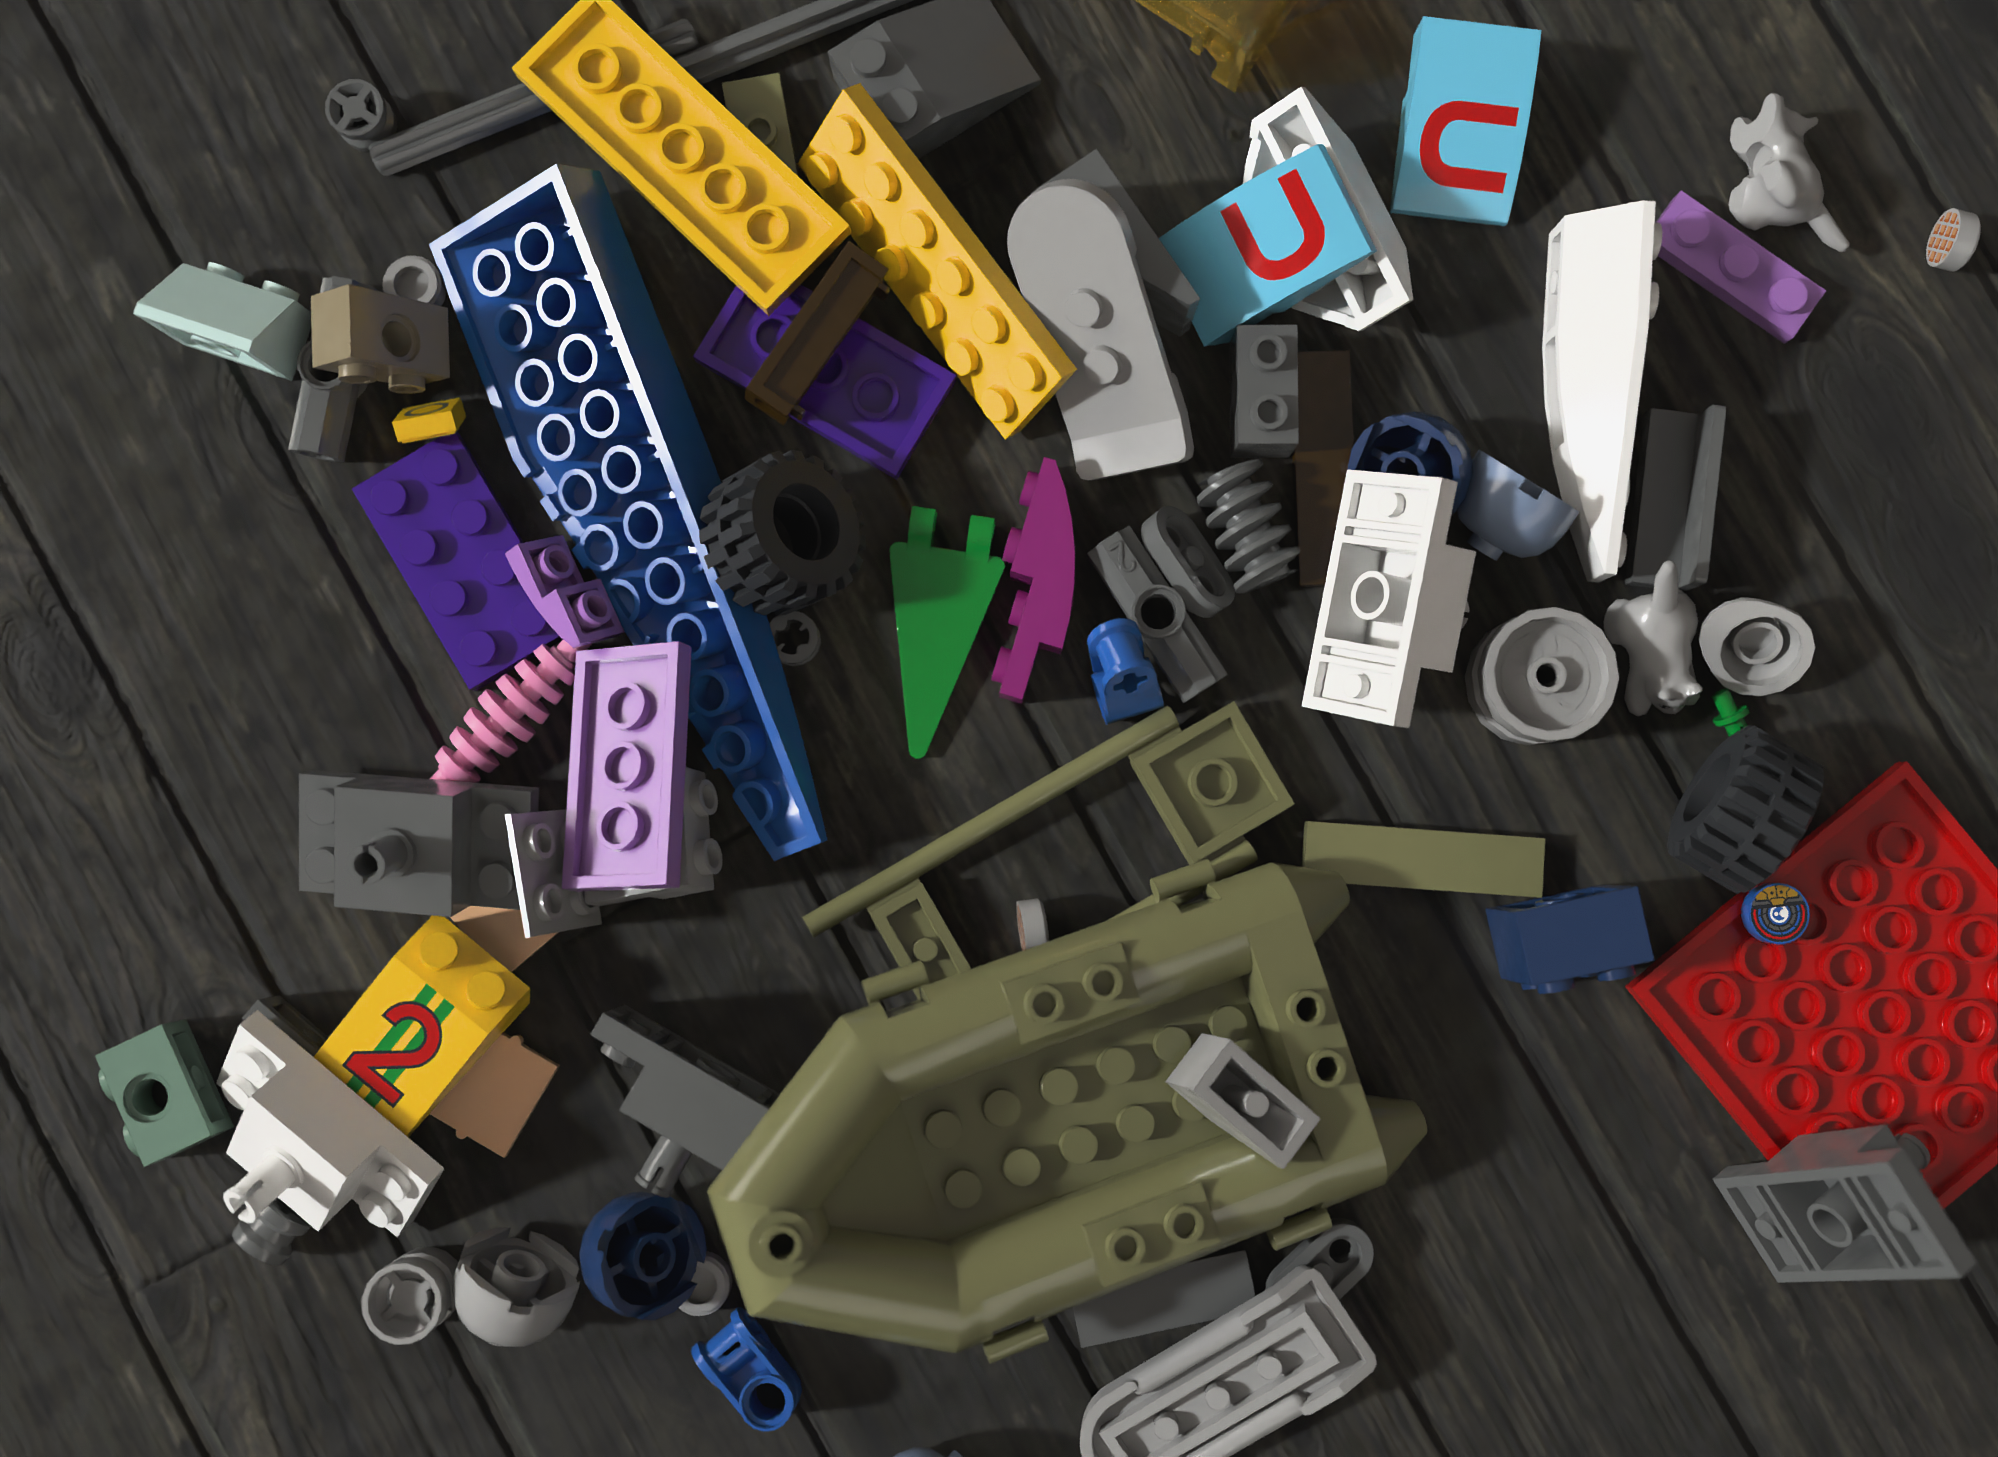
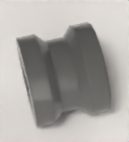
M348 79L338 83L329 92L325 102L327 119L330 125L352 148L362 152H370L369 146L372 142L396 133V114L391 105L371 83L361 79ZM364 120L368 122V124L365 123L363 125H358V122Z
M277 1197L260 1213V1216L253 1223L241 1220L234 1228L232 1237L252 1257L270 1265L281 1266L292 1254L291 1243L297 1236L306 1234L311 1225Z

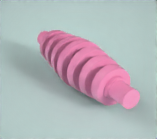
M562 640L557 646L553 645L551 648L541 644L533 651L535 656L541 661L538 666H535L527 659H523L514 666L518 674L524 679L522 683L508 674H504L495 683L507 699L504 700L489 689H486L478 697V701L490 716H486L474 707L469 709L464 716V721L474 733L471 734L459 726L454 729L449 738L458 750L455 752L446 746L440 748L435 755L439 763V770L430 779L478 783L481 778L475 771V766L490 773L500 765L497 758L490 751L491 749L506 758L515 753L518 747L507 735V732H510L516 738L526 743L536 734L534 728L523 716L526 714L537 723H544L550 713L539 699L543 696L554 705L559 703L564 693L555 682L560 679L569 686L573 684L576 651L587 650L592 644L577 648L571 647L565 640Z

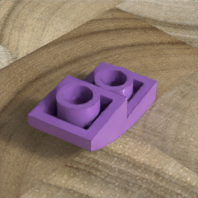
M563 535L520 543L505 553L514 574L535 608L555 632L571 647H581L618 637L624 633L601 579L588 582L583 581Z

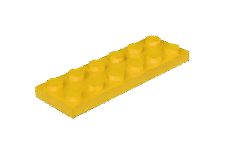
M579 0L512 67L517 78L768 316L852 233L850 225L612 0Z
M858 83L843 89L797 165L825 202L850 225L852 232L850 235L859 247L889 269L884 276L886 283L945 359L950 369L957 375L982 408L984 414L1006 440L1021 432L1074 374L1077 368L862 84Z

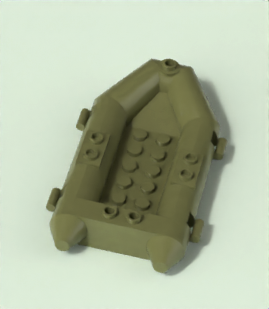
M1205 859L1151 878L1150 886L1156 904L929 984L928 976L921 960L862 980V986L869 1006L841 1015L707 1190L748 1315L951 1353H958L982 1343L988 1362L991 1364L1049 1341L1042 1319L1263 1232L1267 1233L1273 1249L1277 1251L1332 1229L1331 1218L1326 1210L1327 1207L1385 1185L1427 1135L1426 1120L1416 1102L1364 1094L1314 945L1350 903L1348 888L1342 876L1336 871L1271 862L1216 882L1213 867L1210 861ZM1201 886L1204 887L1203 898L1179 907L1168 899ZM919 987L921 999L888 1011H884L879 1002ZM1202 1033L1232 1040L1321 1118L1284 1169L1277 1167L1211 1122L1165 1082ZM1309 1207H1311V1209H1312V1210H1309V1211H1307V1212L1301 1213V1214H1299V1215H1296V1216H1294V1217H1291V1218H1289V1219L1284 1220V1217H1287V1216H1289V1215H1292V1214H1294V1213H1297V1212L1302 1211V1210H1304V1209H1307V1208H1309ZM1027 1318L1030 1319L1027 1322L993 1335V1332Z

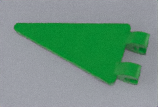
M912 506L907 543L895 542L889 549L908 747L910 755L915 759L924 757L928 751L1005 569V563L1000 557L990 556L995 518L971 515L966 552L932 547L938 513L936 509Z

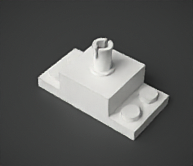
M1347 470L1302 701L1303 707L1409 728L1421 667L1453 672L1460 631L1468 618L1463 616L1464 612H1469L1470 609L1467 596L1476 555L1475 551L1446 544L1457 482L1438 477Z
M256 1010L239 1024L216 1082L222 1088V1092L227 1100L236 1108L244 1110L226 1153L249 1173L234 1187H231L224 1193L223 1199L228 1209L234 1213L241 1205L245 1204L247 1208L239 1214L238 1218L244 1222L253 1223L260 1216V1213L278 1197L314 1229L319 1231L353 1199L369 1222L378 1227L387 1228L398 1237L414 1221L445 1168L259 1010Z

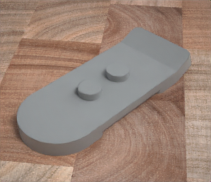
M1061 179L1039 187L1021 203L1014 213L1008 230L1007 247L1022 297L1077 368L1055 395L1072 442L1078 475L1081 479L1100 480L1188 461L1193 457L1194 452L1188 411L1178 379L1174 373H1171L1135 258L1137 247L1124 211L1106 191L1086 181Z
M1306 1265L1295 1267L1270 1288L1101 1388L1090 1400L1083 1415L1080 1433L1082 1457H1230L1302 1414L1311 1415L1344 1396L1373 1372L1377 1365L1375 1354L1322 1274Z

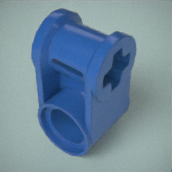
M1119 618L1102 623L1092 630L1087 638L1093 670L1091 680L1106 725L1164 707L1157 674L1148 657L1145 658L1142 635L1137 623L1131 619Z
M737 1307L730 1315L731 1321L708 1342L698 1341L691 1347V1353L702 1373L713 1385L722 1391L748 1425L753 1429L763 1432L774 1431L787 1422L799 1403L802 1393L801 1380L796 1371L792 1369L771 1343L770 1338L759 1322L753 1316L748 1315L745 1309ZM736 1342L740 1343V1345L737 1346L731 1353H729L728 1355L724 1354V1352L728 1350L733 1344H735ZM763 1383H771L779 1387L785 1396V1405L777 1409L765 1407L757 1397V1386Z

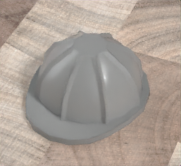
M1739 598L1727 601L1712 610L1702 623L1698 638L1702 655L1713 675L1724 687L1742 695L1764 696L1783 691L1800 680L1810 667L1815 651L1812 630L1799 613L1780 604L1754 598Z

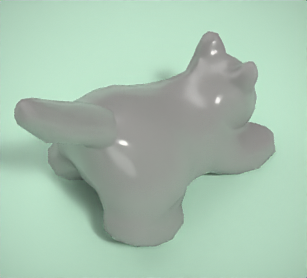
M1770 93L1764 100L1761 112L1753 122L1749 118L1738 117L1734 120L1731 127L1730 141L1733 150L1747 164L1749 175L1743 179L1740 185L1732 190L1729 199V209L1741 225L1752 230H1757L1767 225L1791 226L1807 222L1823 243L1839 252H1845L1850 244L1822 203L1824 189L1821 175L1804 145L1803 136L1805 132L1818 124L1819 119L1817 117L1804 118L1800 113L1785 107L1782 96Z
M1665 561L1655 576L1653 593L1641 595L1632 600L1616 599L1608 607L1603 621L1604 633L1610 643L1623 646L1629 654L1630 669L1624 700L1629 712L1636 716L1646 714L1651 704L1663 713L1676 714L1685 705H1694L1700 698V693L1703 689L1696 680L1692 664L1691 642L1696 634L1698 624L1696 608L1687 594L1678 589L1677 566L1673 561Z

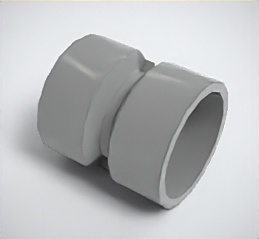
M433 1246L417 1247L379 1270L367 1283L362 1296V1315L369 1330L381 1340L395 1345L412 1344L426 1337L456 1310L452 1295V1285L458 1261L447 1251Z

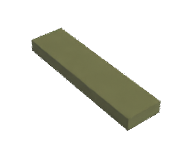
M1304 821L1302 867L1336 871L1342 876L1346 884L1542 898L1545 838Z

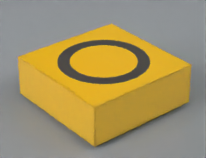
M461 397L403 408L392 421L397 441H402L403 444L455 434L466 418Z

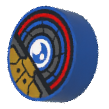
M1764 883L1758 885L1746 895L1742 903L1741 918L1744 927L1751 936L1765 943H1790L1804 933L1809 923L1810 912L1805 897L1796 888L1787 884Z

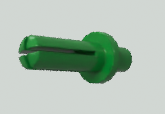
M1728 688L1719 690L1711 695L1719 711V715L1713 719L1715 726H1724L1729 737L1748 726L1744 719L1749 714L1748 707L1745 705L1737 707Z

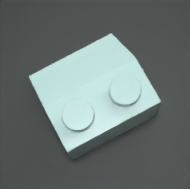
M209 262L206 270L185 263L181 264L140 299L133 312L134 315L183 345L291 381L297 369V358L301 348L306 344L311 330V312L297 302L299 298L297 292L271 281H264L261 289L242 283L244 275L213 262Z

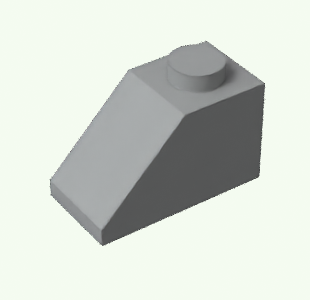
M1202 1033L1165 1081L1211 1122L1282 1169L1287 1166L1321 1119L1232 1040Z

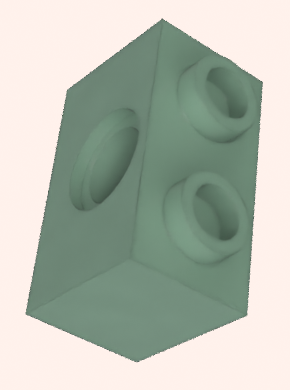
M186 1019L161 1024L95 1055L101 1069L99 1071L101 1088L105 1095L116 1103L125 1123L123 1127L125 1142L130 1151L137 1157H140L144 1167L175 1156L234 1128ZM156 1080L165 1086L168 1093V1101L164 1109L158 1106L153 1099L152 1089Z

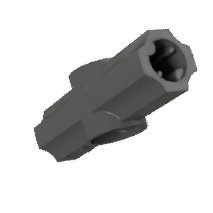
M332 276L330 278L323 277L320 293L347 284L378 290L371 285L363 284L353 279ZM311 334L310 341L301 348L297 358V369L302 378V384L288 450L317 460L334 463L344 462L356 401L366 390L368 384L345 383L339 381L338 377L325 382V370L316 369L312 366Z
M1130 526L1112 534L1087 552V558L1126 617L1137 623L1143 643L1183 704L1228 675L1186 612L1181 595L1168 585ZM1151 600H1159L1165 603L1172 613L1171 625L1164 629L1148 627L1142 620L1141 606Z

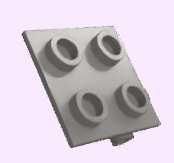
M566 809L505 815L525 938L602 924L599 907L585 904L584 891L574 892L562 889Z

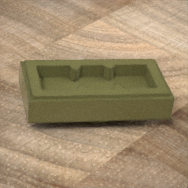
M775 73L722 83L726 109L798 176L780 74Z

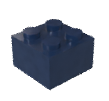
M1600 884L1485 909L1501 979L1521 983L1522 990L1537 989L1538 994L1565 991L1575 988L1573 977L1597 976L1598 981L1627 978L1636 975L1635 964L1654 961L1638 886Z

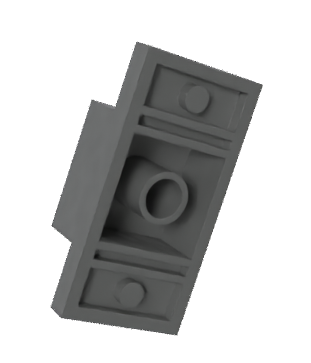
M308 770L299 773V891L334 894V907L452 917L469 906L521 910L505 815L539 812V788Z
M627 1005L604 1012L590 1034L604 1043L601 1052L615 1062L629 1068H633L636 1062L644 1066L619 1111L661 1135L641 1171L635 1176L637 1183L646 1189L649 1184L653 1183L662 1167L664 1171L652 1190V1193L661 1197H670L675 1183L692 1154L723 1171L780 1096L779 1093Z
M1887 1125L1798 1135L1768 1162L1727 1166L1713 1178L1714 1183L1778 1283L1962 1278L1977 1263L1961 1239L1958 1229L1947 1217L1923 1179L1920 1170L1925 1169L1930 1163L1928 1149L1919 1139L1908 1133H1903L1901 1136L1900 1134L1893 1136Z

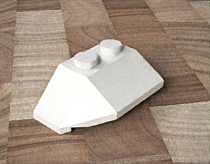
M1300 87L1254 118L1251 123L1249 138H1252L1245 164L1243 184L1317 144H1324L1377 252L1291 308L1345 325L1357 331H1362L1413 301L1406 246L1354 144L1305 87Z

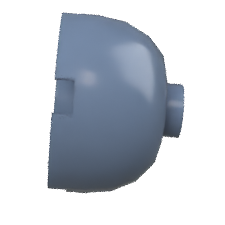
M1478 450L1472 459L1474 473L1468 493L1458 508L1457 515L1458 519L1473 532L1467 543L1497 561L1503 551L1513 556L1526 558L1538 556L1552 548L1565 535L1580 511L1481 450Z

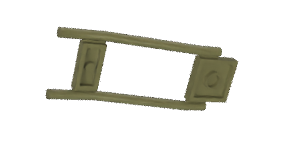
M1235 701L1183 731L1179 727L1174 712L1170 707L1165 706L916 852L811 911L802 918L815 938L866 908L898 966L902 967L921 960L925 967L929 984L970 970L971 967L918 877L1126 756L1130 759V765L1188 864L1208 859L1213 867L1216 882L1229 878L1258 860L1257 854L1243 835L1293 806L1295 803ZM1201 886L1168 899L1179 907L1202 894L1204 887ZM1153 894L1109 920L1156 904ZM919 987L912 989L917 999H921Z

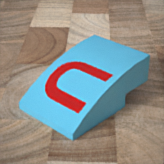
M1423 16L1413 36L1408 89L1402 102L1390 213L1506 226L1514 199L1526 140L1542 30Z
M1317 144L1261 173L1204 207L1159 238L1200 297L1192 323L1204 347L1230 342L1237 325H1256L1273 313L1288 310L1377 252L1324 144Z

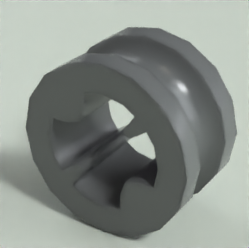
M794 611L787 615L775 616L769 623L780 661L783 664L790 666L804 665L811 661L818 653L821 644L820 631L813 620L804 613ZM791 623L803 624L799 629L803 634L809 631L808 644L798 645L797 654L790 655L784 653L787 650V646L783 643L778 646L777 639L779 633H788Z

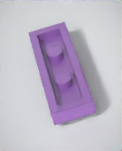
M1682 190L1672 199L1656 222L1662 226V243L1658 254L1660 258L1783 343H1786L1795 336L1826 292L1822 287Z

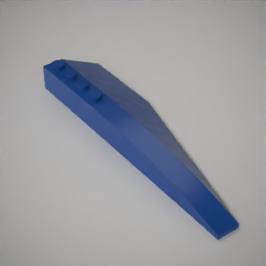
M555 164L436 239L429 246L514 463L524 478L532 477L544 495L540 503L551 520L561 521L576 545L572 552L583 569L591 568L596 577L601 579L620 624L632 644L635 646L679 641L691 646L688 719H690L706 744L701 750L714 769L721 768L735 788L732 794L733 799L775 861L827 841V836L798 720L767 615L754 613L752 603L742 607L733 601L734 592L730 588L723 591L715 580L720 577V574L715 566L708 569L703 556L710 552L707 545L700 544L699 531L707 527V524L700 519L702 508L711 503L708 495L714 487L722 483L602 174L599 170Z

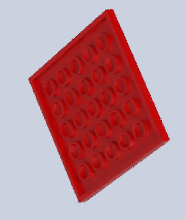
M1904 761L1896 762L1800 841L1782 865L1759 884H1787L1796 888L1805 897L1809 906L1810 917L1806 930L1798 939L1787 944H1772L1759 941L1751 936L1744 927L1741 918L1742 903L1750 891L1740 892L1629 982L1625 988L1768 1161L1798 1135L1887 1125L1893 1136L1897 1134L1901 1136L1903 1133H1908L1919 1139L1928 1149L1930 1163L1925 1169L1920 1171L1942 1209H1945L1998 1164V869L1911 765Z

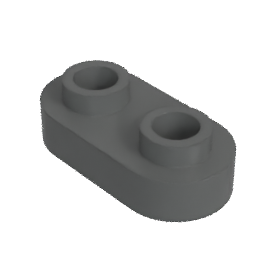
M1164 506L1144 521L1141 527L1143 547L1151 559L1156 562L1172 588L1181 595L1187 611L1203 618H1211L1233 602L1235 591L1230 575L1195 523L1186 513L1173 506Z
M1344 1218L1331 1219L1332 1229L1304 1239L1272 1270L1266 1281L1265 1290L1277 1283L1295 1267L1306 1265L1322 1274L1338 1300H1340L1369 1271L1374 1257L1372 1242L1368 1235L1353 1221ZM1335 1240H1347V1249L1343 1255L1338 1257L1330 1256L1329 1248Z

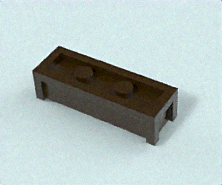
M848 241L746 387L744 399L783 426L791 415L798 420H802L806 411L798 405L873 296L875 295L881 300H885L888 296L890 288L883 284V279L889 269Z

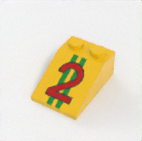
M431 916L392 957L318 1050L314 1058L403 1134L409 1137L529 1005L530 987L447 918Z

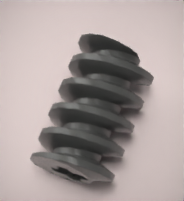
M1262 459L1249 460L1233 465L1198 483V486L1209 485L1197 496L1196 501L1200 507H1218L1206 518L1207 527L1211 529L1227 528L1216 539V548L1221 551L1236 550L1224 564L1226 571H1245V574L1233 586L1235 593L1239 594L1257 590L1300 570L1289 569L1288 563L1301 552L1299 546L1280 547L1278 543L1292 530L1290 525L1271 526L1269 522L1282 509L1281 503L1262 504L1260 500L1273 487L1272 482H1252L1251 476L1264 465Z

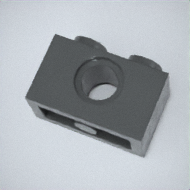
M1237 325L1229 342L1230 458H1289L1299 444L1297 325Z

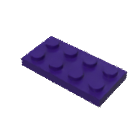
M800 284L768 316L736 286L693 356L695 361L746 391L750 381L813 291ZM858 318L798 404L806 411L803 419L798 420L792 415L790 417L897 480L957 379L954 373Z
M457 431L455 434L436 438L352 488L356 498L469 690L476 692L513 670L514 666L523 659L530 660L535 657L533 651L541 644L551 647L563 640L535 608L514 574L505 553L517 544L524 542Z

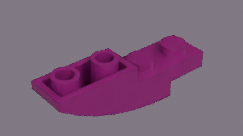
M1046 457L1043 459L1039 473L1030 470L1027 473L1019 505L1029 507L1023 529L1011 527L1002 561L1012 563L1010 579L1031 585L1029 593L1021 590L1017 591L1008 624L1018 627L1012 649L1001 646L991 680L1002 683L999 692L1000 698L1020 704L1023 702L1038 648L1061 655L1070 619L1074 590L1075 546L1072 517L1066 489L1056 460Z

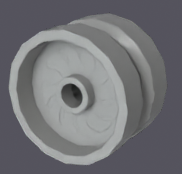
M1557 607L1529 610L1486 632L1471 652L1465 674L1468 702L1481 724L1503 740L1526 746L1575 738L1597 725L1613 704L1619 681L1616 654L1603 631L1582 614ZM1538 670H1541L1545 677L1544 683L1540 684L1537 680L1536 672Z

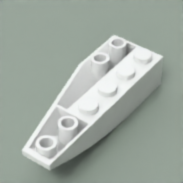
M1643 200L1565 215L1549 233L1542 344L1545 410L1553 465L1562 501L1580 511L1569 529L1587 582H1601L1616 575L1617 569L1622 567L1626 557L1627 539L1622 530L1625 507L1630 493L1629 475L1649 319L1655 316L1659 301V286L1656 282H1651L1652 260L1657 258L1662 243V226L1660 223H1655L1656 201Z

